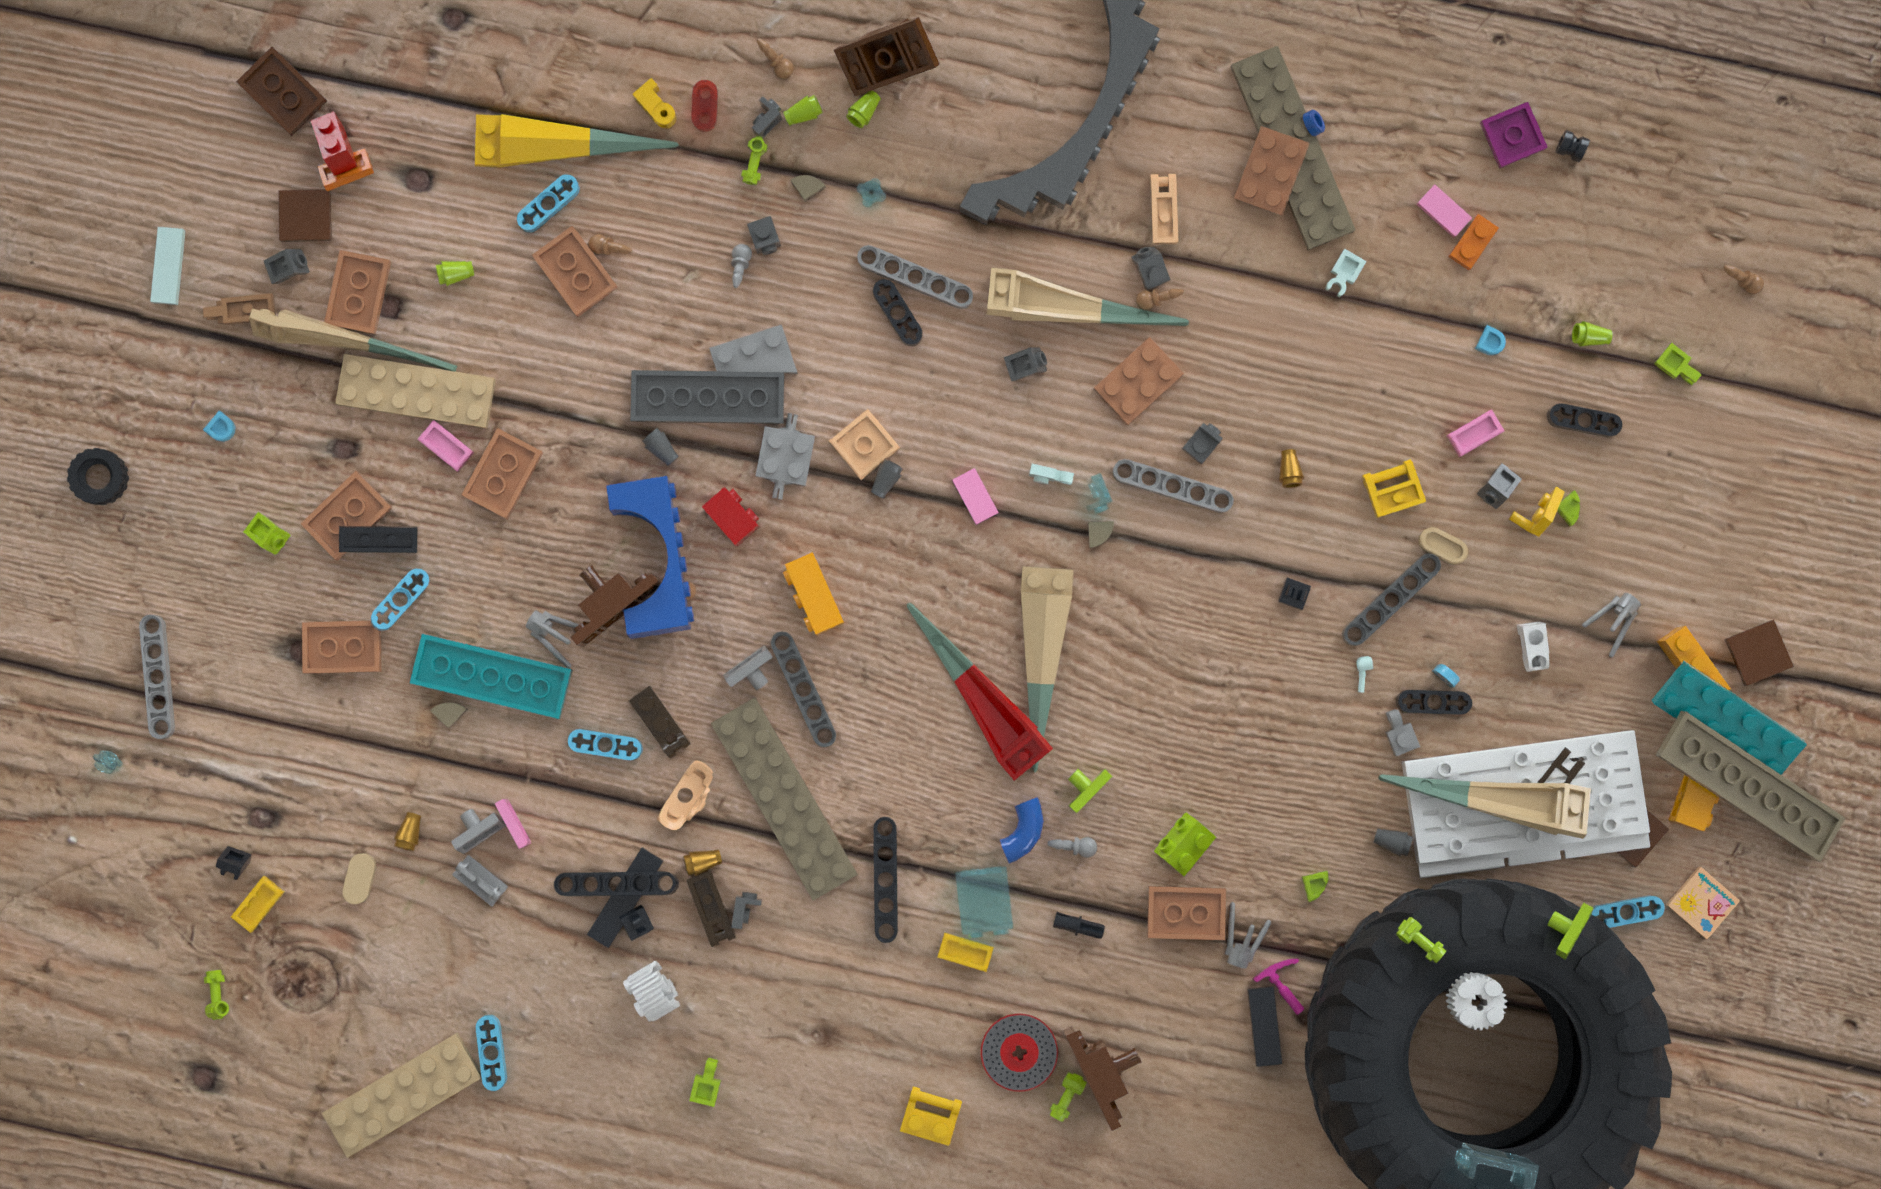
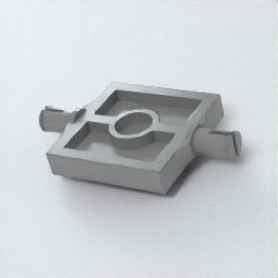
M792 413L787 414L785 428L777 429L765 426L755 477L768 479L775 483L772 498H777L779 489L778 500L783 499L785 485L806 486L815 439L813 435L802 434L795 430L798 415L794 414L791 424Z

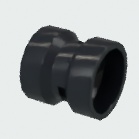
M1565 130L1559 140L1555 153L1562 156L1570 155L1572 160L1579 163L1585 155L1590 139L1583 136L1577 138L1573 132Z

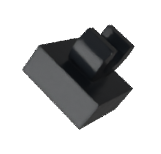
M1287 577L1278 602L1303 610L1311 586Z
M227 846L218 857L216 868L220 869V874L223 876L227 872L233 873L234 880H237L249 865L252 854Z
M642 905L619 916L631 941L654 929Z

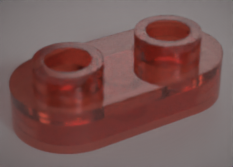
M701 80L694 85L692 90L691 119L697 130L708 132L717 124L718 90L712 81ZM704 91L710 92L708 98L701 97V94ZM708 116L709 121L702 123L700 121L701 117Z

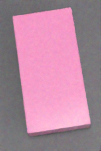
M1435 184L1416 204L1453 238L1472 219L1469 214Z
M1491 409L1448 434L1447 437L1458 456L1461 457L1504 432V429Z
M435 420L431 422L417 439L457 472L474 454L471 449Z
M975 468L952 480L976 525L999 513Z
M502 799L496 802L495 805L518 848L521 849L531 844V840L510 801Z

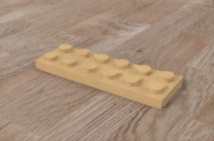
M344 354L335 404L487 429L496 379Z
M456 1033L324 1111L322 1115L348 1158L482 1078L481 1072L459 1034Z

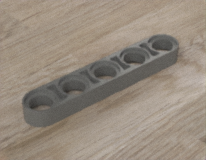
M1425 554L1419 557L1345 626L1342 632L1345 643L1357 646L1366 641L1440 571L1441 562L1439 558L1434 554ZM1426 558L1432 559L1435 563V569L1430 573L1422 569V561ZM1408 575L1415 577L1417 585L1413 590H1408L1403 585V580ZM1388 593L1397 595L1398 604L1395 607L1386 605L1385 596ZM1376 610L1379 613L1380 620L1377 624H1370L1366 620L1368 611ZM1352 627H1357L1361 631V638L1357 642H1353L1348 638V630Z
M777 632L771 639L773 652L815 743L820 747H829L834 744L837 736L833 724L793 637L787 632ZM779 636L788 637L790 645L786 650L777 649L775 641ZM790 659H797L800 662V670L797 673L792 674L786 670V663ZM801 682H807L811 686V692L806 697L799 696L796 691L798 684ZM812 705L819 706L822 711L820 718L817 720H811L807 716V710ZM823 728H827L832 732V739L828 743H822L818 740V732Z

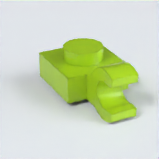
M1673 343L1669 344L1654 363V365L1673 379L1677 378L1680 374L1683 380L1691 386L1701 377L1697 370L1688 365L1692 358Z
M708 1057L703 1076L695 1075L689 1101L715 1107L721 1080L714 1078L718 1064L717 1059Z

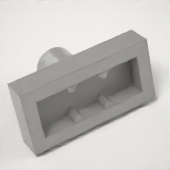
M764 645L723 676L730 687L747 677L755 690H758L768 682L759 667L773 657Z
M470 809L460 816L467 831L452 840L451 843L457 851L465 854L504 828L506 824L502 817L495 813L480 821L474 809Z

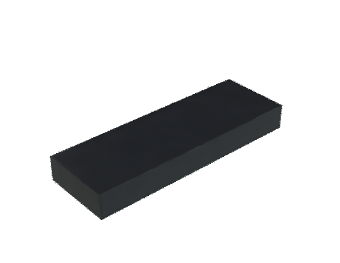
M339 526V552L417 553L418 527Z
M1274 987L1249 988L1247 991L1256 1067L1282 1064Z

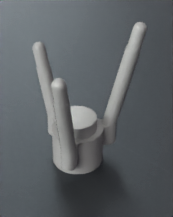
M1624 593L1621 598L1615 596L1609 604L1582 624L1585 628L1614 606L1616 607L1614 612L1618 615V618L1611 626L1610 631L1614 632L1623 619L1626 621L1609 653L1610 658L1614 657L1633 619L1638 614L1636 611L1641 606V603L1629 593Z
M537 610L534 611L526 623V628L532 631L530 635L538 639L567 668H571V664L542 635L546 636L549 633L560 641L570 644L571 641L551 628L553 623L550 621L573 628L579 624L553 616L547 611L543 614Z
M1231 902L1225 954L1229 956L1227 961L1229 964L1247 969L1248 963L1252 962L1256 950L1271 925V921H1266L1251 949L1248 946L1255 929L1254 925H1250L1243 945L1236 943L1235 947H1233L1235 903Z

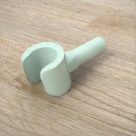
M1369 656L1360 657L1356 661L1359 671L1358 692L1362 693L1365 688V671L1373 669V661Z

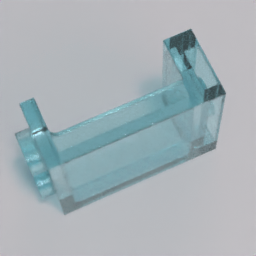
M1006 865L955 871L962 934H968V938L983 937V932L993 931V935L1009 934L1008 929H1013L1014 927Z
M1464 1142L1462 1148H1458L1456 1152L1455 1164L1458 1165L1457 1169L1468 1178L1474 1179L1476 1166L1480 1163L1512 1171L1510 1182L1519 1189L1535 1188L1539 1165L1527 1157Z

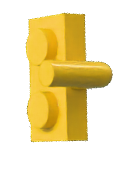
M1555 487L1550 494L1545 493L1538 503L1540 508L1533 515L1532 522L1515 511L1512 512L1509 520L1529 533L1540 537L1553 522L1565 492Z

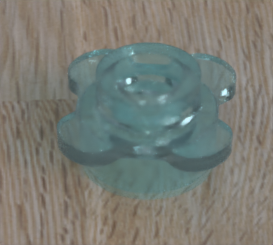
M873 178L864 184L861 183L857 187V192L861 194L863 198L862 203L865 207H871L873 203L877 201L883 202L886 199V194L880 187L881 182L877 178ZM869 191H874V194L870 195Z
M100 751L99 754H94L93 756L95 760L94 766L107 774L113 773L117 766L121 767L123 764L117 755L110 751Z

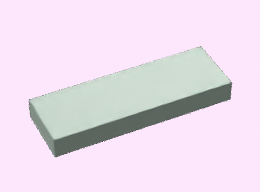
M158 227L150 300L152 303L178 305L185 241L184 229Z

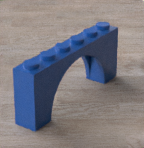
M667 476L606 485L609 509L612 515L633 516L651 524L663 536L668 553L667 570L659 588L643 603L624 609L628 637L635 639L691 630L690 622H694V613L692 606L688 607L687 597H691L690 585L688 581L684 582L683 572H687L685 557L680 555V547H684L682 533L677 532L676 523L680 522L678 507L674 508L672 498H677L675 484L670 483Z

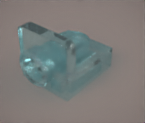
M1101 473L1090 478L1092 483L1088 484L1093 498L1098 497L1099 501L1088 505L1086 509L1088 513L1094 511L1095 515L1108 510V504L1112 503Z

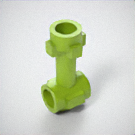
M759 136L752 138L748 142L751 156L748 169L742 170L741 174L743 183L755 186L761 179V174L757 173L760 157L768 149L763 138Z
M1409 917L1407 921L1404 920L1397 928L1398 932L1396 935L1406 944L1413 940L1427 952L1426 959L1437 963L1446 953V950L1443 948L1444 945L1439 941L1433 944L1419 932L1422 928L1421 924L1412 917Z
M222 970L207 971L206 977H204V984L210 985L211 1003L205 1007V1014L212 1020L223 1019V1016L229 1012V1005L221 999L220 982H225Z
M1067 1073L1061 1085L1066 1089L1058 1105L1052 1104L1050 1116L1061 1122L1068 1118L1070 1112L1067 1108L1074 1094L1081 1095L1087 1081L1083 1080L1082 1076L1076 1073Z

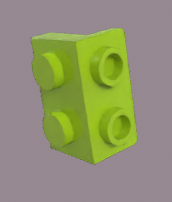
M1186 812L1159 842L1154 852L1185 877L1217 837Z

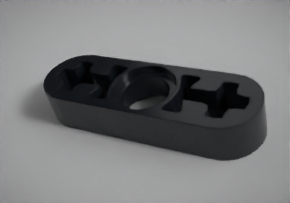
M887 279L879 280L873 287L875 300L901 341L907 346L918 345L923 337L922 328L895 285ZM880 286L891 288L889 296L892 300L895 297L898 298L897 301L891 302L887 308L884 306V304L888 303L886 297L878 295L880 293ZM895 306H900L905 310V316L900 320L893 319L890 315L892 308ZM910 318L912 322H908V326L912 331H918L916 339H906L904 337L907 335L905 327L902 326L899 329L897 325L904 324Z
M1563 403L1552 406L1547 412V420L1553 427L1607 438L1617 435L1623 426L1621 418L1616 414ZM1561 409L1563 415L1570 416L1572 411H1574L1572 425L1569 424L1571 419L1567 418L1558 422V417L1554 416V413ZM1582 413L1589 415L1591 418V424L1587 428L1580 426L1578 423V417ZM1611 419V424L1615 425V428L1609 432L1607 431L1608 428L1602 425L1597 426V430L1594 429L1597 421L1605 423Z
M1404 690L1398 694L1396 705L1404 713L1462 715L1468 713L1472 708V699L1467 693L1459 691ZM1407 694H1410L1411 699H1421L1420 694H1423L1421 701L1423 710L1419 709L1421 704H1412L1410 709H1408L1407 704L1402 703V699L1407 698ZM1431 695H1437L1441 700V705L1436 710L1429 708L1427 700ZM1445 695H1449L1448 700L1452 701L1458 700V696H1461V700L1466 701V705L1461 707V711L1458 710L1456 705H1447Z

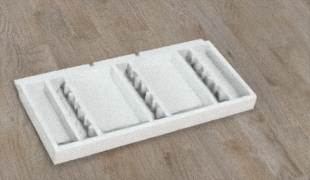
M1621 731L1402 761L1404 777L1471 782L1538 783L1552 762L1555 761L1566 747L1571 753L1562 763V766L1569 771L1576 763L1571 761L1570 758L1579 759V757L1585 759L1583 760L1585 765L1570 784L1591 789L1587 835L1584 839L1563 834L1553 835L1406 789L1420 879L1505 867L1504 858H1508L1509 866L1561 860V850H1564L1565 859L1649 848L1648 833L1650 828L1635 731ZM1555 768L1544 783H1564L1567 775L1558 768Z

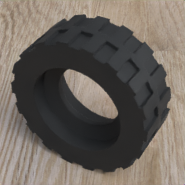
M100 448L86 449L82 453L79 452L76 458L70 462L71 465L67 470V482L70 485V490L74 492L77 498L86 503L103 506L107 505V503L115 502L117 498H121L122 493L127 489V482L129 481L128 468L124 465L123 459L113 452ZM96 464L104 465L110 472V481L102 489H93L86 481L88 469Z

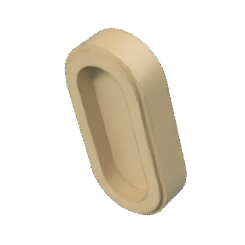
M1427 528L1419 535L1418 543L1420 548L1428 554L1436 555L1440 560L1448 564L1456 565L1462 563L1467 558V545L1462 540L1438 528Z
M367 853L357 854L349 862L342 893L344 899L350 904L363 903L370 895L376 871V861Z

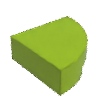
M1575 490L1561 500L1557 510L1569 526L1575 524L1580 512V498Z
M1328 871L1302 876L1308 902L1316 900L1325 890L1328 883Z

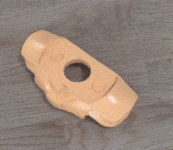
M696 760L685 771L658 815L657 820L664 827L671 830L680 829L687 820L690 821L694 815L704 808L707 794L710 791L709 785L713 778V771L707 764ZM688 788L692 791L693 796L689 802L683 803L679 801L677 795L680 789Z

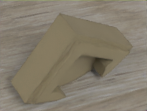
M801 175L791 179L792 184L805 202L826 188L822 181L813 176Z
M1114 521L1088 522L1089 548L1100 546L1110 537Z
M442 703L430 711L448 728H451L468 709L456 703Z

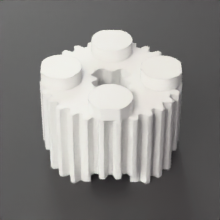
M657 961L643 967L623 981L627 992L630 995L633 994L637 1000L634 1003L636 1011L641 1017L645 1015L649 1022L656 1021L680 1006L679 1001L674 999L678 996V992L673 982L667 979L665 975H661L659 970L662 967Z
M1470 972L1469 974L1464 973V977L1460 976V980L1456 979V983L1451 984L1453 988L1448 990L1449 994H1446L1448 997L1446 1002L1449 1003L1447 1008L1451 1010L1450 1014L1460 1024L1474 1030H1483V1028L1488 1029V1026L1494 1027V1024L1496 1025L1501 1022L1504 1017L1503 1014H1505L1503 1009L1507 1008L1504 1005L1507 1000L1504 999L1506 994L1502 993L1503 988H1501V985L1496 980L1480 973ZM1475 995L1481 998V1002L1477 1007L1471 1004L1472 999H1476Z

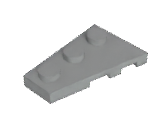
M782 325L709 348L717 371L798 374Z

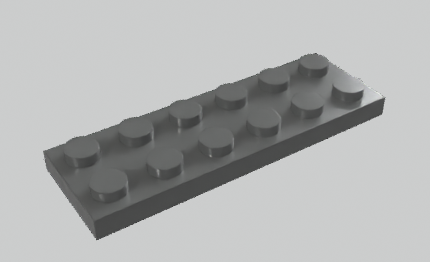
M631 370L630 421L784 424L785 374L784 372Z

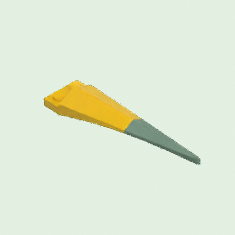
M476 114L475 167L502 168L576 157L676 148L679 146L677 142L509 115Z

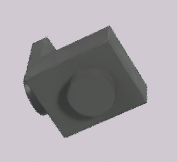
M1144 247L1131 257L1132 261L1137 265L1144 287L1147 290L1170 280L1162 255L1155 247Z

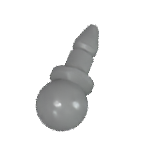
M738 244L732 250L733 259L731 265L734 267V275L732 276L734 288H738L742 282L744 269L749 267V261L752 257L751 249L745 244Z
M1075 837L1074 842L1056 839L1047 843L1048 846L1058 850H1073V855L1079 853L1085 858L1092 857L1097 852V843L1090 837H1084L1081 840Z

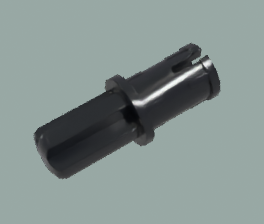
M1060 912L1056 913L1053 928L1073 932L1076 936L1079 933L1098 939L1103 937L1105 931L1103 924L1084 920L1082 916L1075 917Z

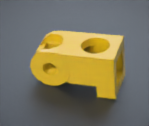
M650 78L632 95L660 128H671L677 119L675 110L670 104L664 103L656 94L660 89L657 83Z

